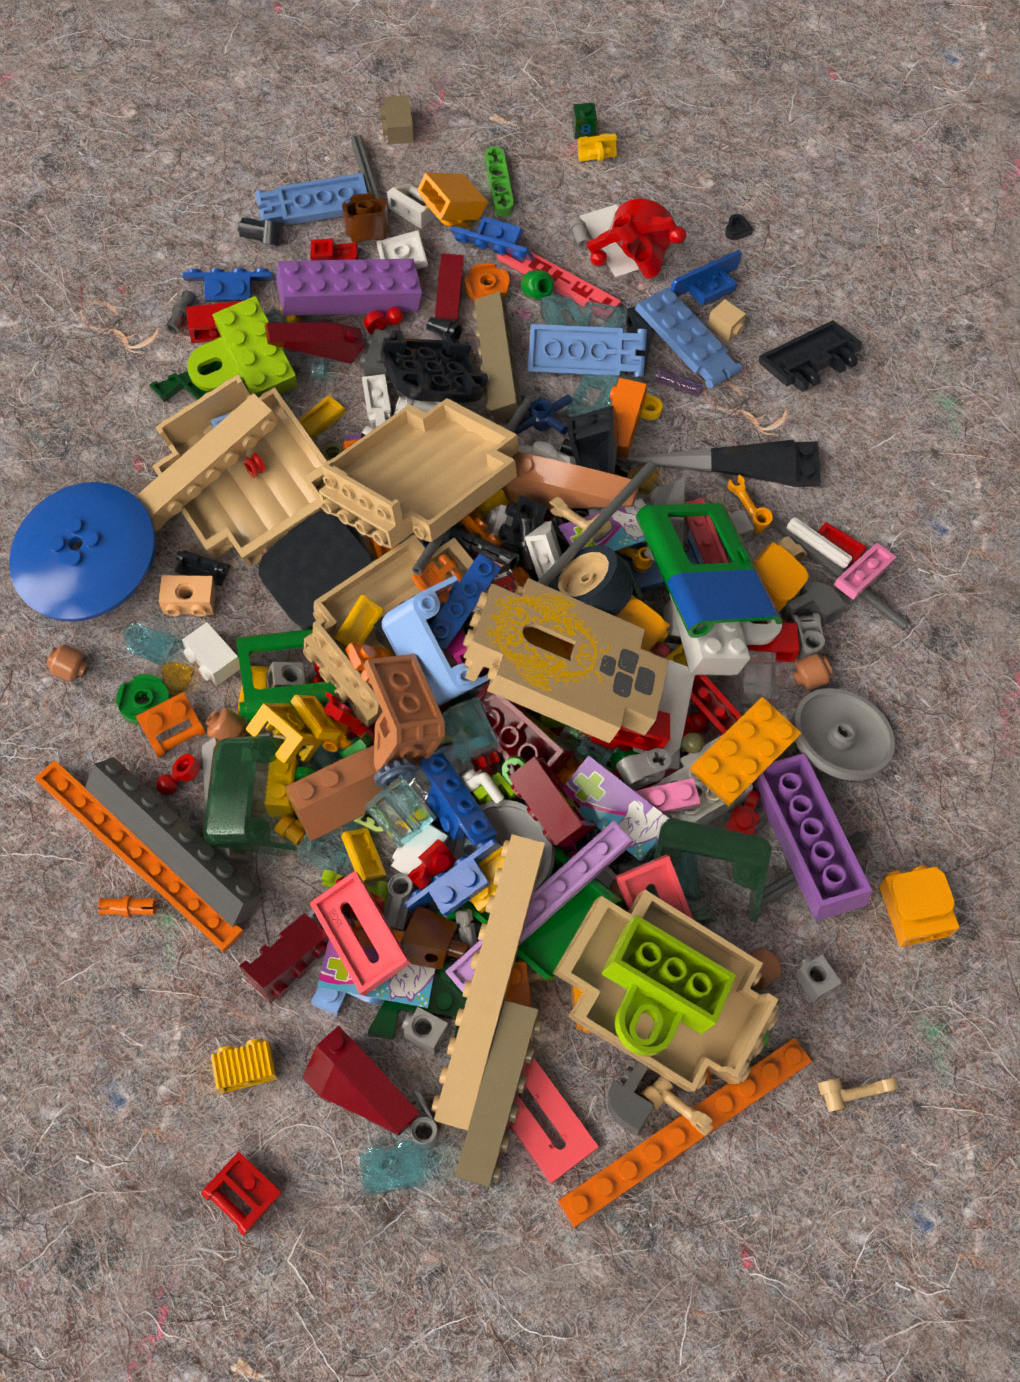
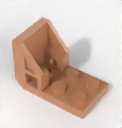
M415 654L367 659L363 666L383 711L375 723V769L378 772L379 768L385 767L386 764L402 759L413 760L416 767H419L420 760L430 758L445 738V721Z

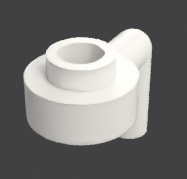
M472 768L460 777L469 792L483 785L495 803L504 799L503 794L489 774L483 773L481 770L475 772Z

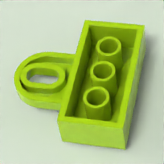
M256 296L212 314L221 337L196 348L191 353L187 363L190 379L198 388L204 391L211 392L237 374L246 384L249 394L252 395L254 393L258 398L274 387L279 394L298 387L296 375L282 347L269 345L267 342L265 324L269 322ZM214 361H219L223 364L221 369L208 375H201L199 373L201 367Z
M635 915L623 927L601 973L627 989L616 1013L615 1029L621 1043L628 1050L640 1056H653L663 1051L672 1042L680 1022L701 1035L717 1024L736 977L734 973L638 915ZM642 1013L648 1014L653 1020V1027L647 1039H641L636 1034V1025Z

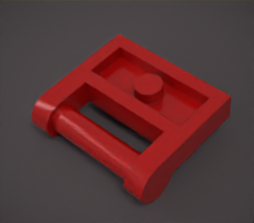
M238 1151L203 1189L201 1195L207 1201L211 1199L238 1226L237 1230L245 1236L277 1201L282 1192ZM224 1183L253 1209L247 1217L220 1191Z

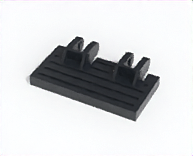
M832 320L760 355L759 364L786 387L792 384L798 390L804 392L808 390V382L813 386L820 383V376L817 374V371L830 366L835 371L842 373L846 370L845 364L850 367L856 366L858 363L857 357L853 353L862 349V342Z

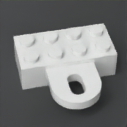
M670 595L690 675H738L750 660L747 645L768 644L776 638L782 628V623L776 624L775 620H766L768 624H753L750 621L715 623L708 634L699 638H692L688 635ZM706 624L699 625L697 630L702 629Z

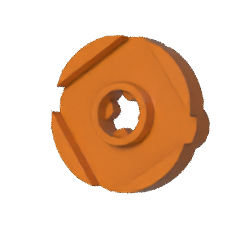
M480 263L473 266L468 275L466 274L465 291L472 298L473 303H475V299L499 291L504 300L507 298L510 279L507 271L502 267L500 270L493 263ZM484 281H488L491 285H484Z

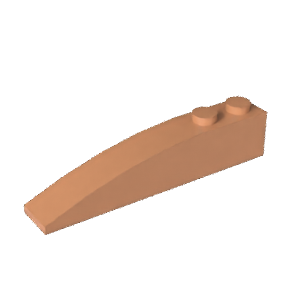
M517 452L511 457L515 460L517 477L501 489L508 502L521 495L546 505V511L554 507L549 502L555 497L561 498L568 505L569 509L606 508L632 479L558 460ZM639 487L621 507L634 506Z
M374 745L286 786V796L311 842L360 818L371 806L380 801L392 789L376 786L374 775L377 771L374 766ZM443 745L438 746L434 753H436Z

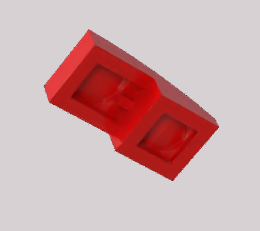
M333 238L311 240L310 258L311 261L358 260L359 248L357 243L335 244Z

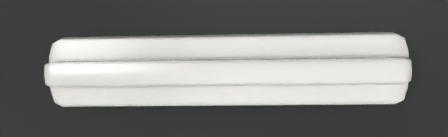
M796 517L790 520L786 527L787 530L841 568L845 569L850 564L852 557Z

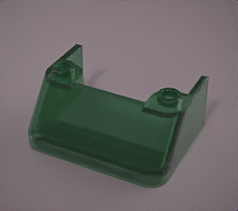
M269 736L224 738L214 746L203 830L204 839L209 845L282 856L295 851L296 845L271 842V830L268 822L263 818L251 816L257 763L269 764L277 759L275 754L285 739ZM302 746L299 752L306 749V746Z
M676 818L665 820L659 828L650 861L668 855L673 867L678 864L680 852L682 851L734 862L732 870L734 881L741 887L751 889L746 916L751 922L757 923L771 856L769 842L761 836ZM649 884L646 890L653 894L654 885Z

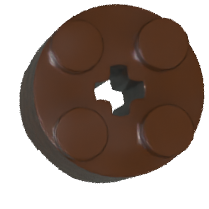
M363 193L350 197V202L347 204L345 201L343 202L342 210L345 233L351 238L353 243H362L367 240L381 241L386 238L389 222L387 202L383 197L380 200L375 198V194Z

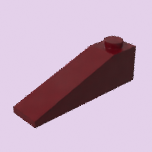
M321 320L271 322L265 324L268 344L349 364H352L364 348L360 328Z
M487 682L472 701V704L485 728L490 731L496 742L495 746L498 752L502 753L505 761L510 756L515 755L521 756L527 762L533 757L543 758L557 775L575 751L517 703L487 691L490 682ZM509 763L511 766L509 772L513 774L521 767L520 764L513 765Z
M339 1025L316 1045L302 1078L321 1099L339 1105L350 1113L368 1119L369 1122L398 1136L421 1115Z

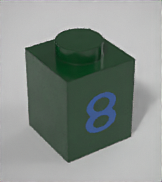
M573 104L572 128L574 139L584 136H596L597 115L595 104Z

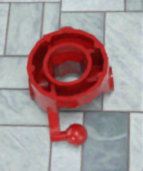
M633 199L621 204L614 214L609 230L600 234L597 238L588 241L586 246L591 252V263L596 267H601L607 262V254L602 248L616 242L625 255L635 261L643 276L649 279L655 277L661 271L666 249L671 242L674 244L683 243L687 233L682 226L676 225L672 215L664 206L652 200Z

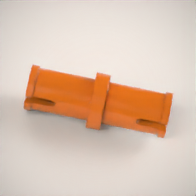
M132 896L99 898L98 907H102V909H98L99 916L123 915L124 918H131L132 915H156L158 906H154V904H157V899L133 898Z

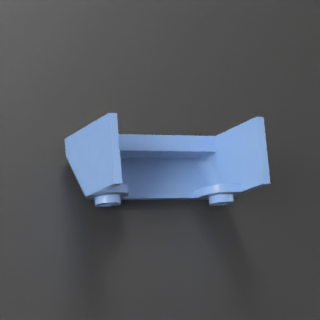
M456 575L418 593L387 612L382 619V629L396 656L416 655L438 707L490 681L487 675L481 678L478 675L475 682L466 679L465 675L468 667L464 666V663L451 668L426 621L438 613L440 602L437 595L448 590L458 580Z

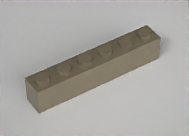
M499 291L475 299L476 310H473L474 319L478 324L475 332L481 345L478 346V352L483 360L480 369L481 373L488 376L484 390L485 395L488 397V402L485 403L488 415L493 416L497 423L511 420L522 403L508 305Z
M504 1001L455 1174L457 1178L490 1188L493 1187L494 1182L499 1183L503 1170V1165L499 1164L502 1152L507 1153L511 1141V1135L507 1134L510 1122H516L520 1107L516 1105L518 1093H524L528 1076L524 1075L526 1064H532L536 1048L532 1047L534 1035H540L543 1025V1019L539 1018L540 1012L538 1009Z

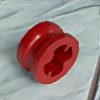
M257 453L251 454V458L245 457L243 459L246 470L253 478H256L259 472L261 474L266 472L265 465Z

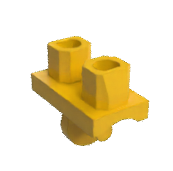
M606 133L599 136L578 138L579 162L596 159L598 162H601L604 158L617 157L616 134Z

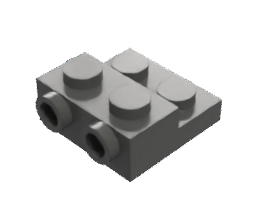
M375 329L374 335L368 336L367 349L369 350L368 353H363L361 357V367H364L365 376L385 374L386 381L392 382L380 356L384 337L391 336L392 332Z

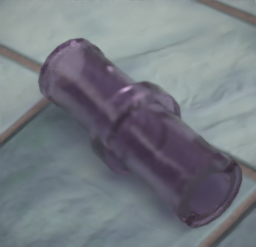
M662 368L659 369L655 379L656 383L672 387L676 392L680 390L698 398L704 383L684 377V374L680 373V375H677Z

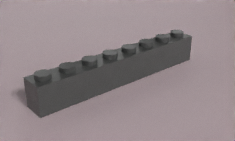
M115 757L94 764L85 786L88 792L230 926L234 927L251 918L262 896L261 892Z

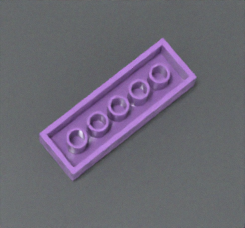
M414 258L278 261L276 281L283 316L362 314L372 311L386 313L391 307H398L403 312H418L422 291Z
M803 753L773 762L752 785L755 791L760 794L759 800L815 921L867 906L872 889L806 754Z

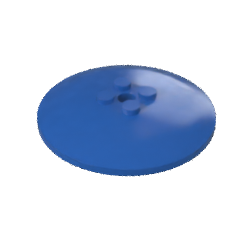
M87 482L65 487L46 497L36 505L19 526L12 542L9 557V569L13 585L27 605L39 614L54 620L67 622L85 621L107 614L126 602L147 577L156 551L154 524L143 504L133 494L119 486L102 482ZM83 541L82 546L78 550H72L76 542Z

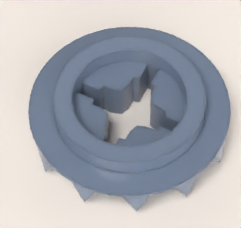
M407 759L395 760L393 763L386 764L385 767L379 768L378 772L374 775L376 786L387 789L401 786L417 772V767L413 760Z

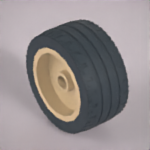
M593 545L581 549L551 582L550 588L616 616L629 602L634 590V581L629 569L611 548L603 545Z

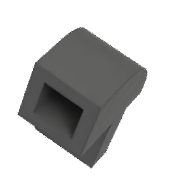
M808 582L803 585L799 595H795L786 603L783 616L790 622L792 615L800 617L808 612L811 616L813 613H819L821 626H824L840 618L846 604L829 585L821 582Z
M639 1061L634 1069L628 1066L620 1080L624 1083V1086L615 1080L612 1081L607 1096V1105L612 1118L621 1127L636 1136L654 1106L635 1093L648 1069L647 1066Z

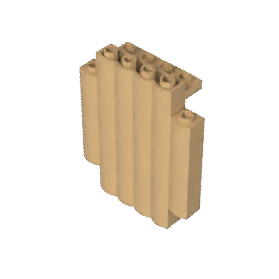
M238 374L155 427L172 451V454L162 458L152 466L158 476L212 430L211 419L233 412L251 396ZM275 387L263 393L259 399L273 411L279 424L181 510L213 559L226 554L235 547L248 567L253 566L261 561L262 556L268 549L303 521L316 513L325 512L321 507V498L318 491L325 486L321 465L327 462V460ZM253 453H257L261 457L266 468V472L263 474L259 472L256 478H253L248 473L243 463V459L245 457L251 458Z
M447 398L427 413L409 404L336 457L321 465L324 475L323 481L325 483V486L319 490L321 507L327 514L339 517L342 523L356 527L360 534L373 537L374 541L380 546L393 548L413 532L417 538L433 542L517 477L515 460L511 458L519 452L517 434Z
M415 535L315 600L313 616L316 621L313 623V633L304 638L305 649H303V653L311 663L314 661L321 668L319 673L326 683L331 682L337 688L335 694L342 703L347 702L354 710L352 715L367 727L376 722L383 711L372 685L368 681L362 680L361 674L363 671L354 669L345 650L346 647L334 640V637L361 595L367 596L385 609L381 615L382 617L401 602L407 601L413 595L421 592L411 577L415 574L412 568L425 550V547ZM455 538L439 547L429 563L433 561L440 569L443 566L437 559L446 553L451 561L454 559L457 563V569L463 576L474 562ZM449 574L445 575L446 579L451 578ZM465 623L463 624V626H462L461 629L459 630V631H461L463 634H465V631H464V625H465ZM373 628L364 645L385 648L377 640Z

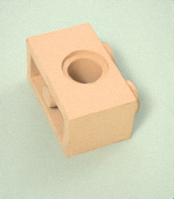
M162 575L159 604L163 614L169 616L186 614L198 617L214 615L216 586L213 576Z

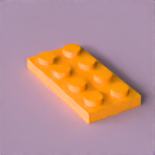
M761 697L689 770L729 807L802 733L768 701Z

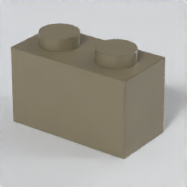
M409 95L383 97L384 106L380 107L381 120H385V122H382L383 136L387 135L388 144L413 143V123Z

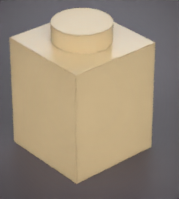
M724 299L710 312L707 327L729 342L735 335L739 336L743 332L746 313Z

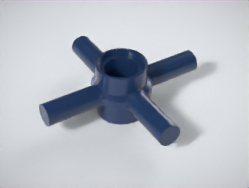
M567 394L554 403H551L548 399L533 401L528 410L530 411V417L520 422L514 433L518 435L533 426L539 431L553 428L562 435L567 434L568 427L555 418V412L573 402L571 396ZM521 395L522 402L526 398L524 395Z

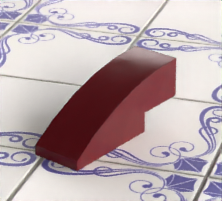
M441 254L435 318L458 321L464 273V255Z

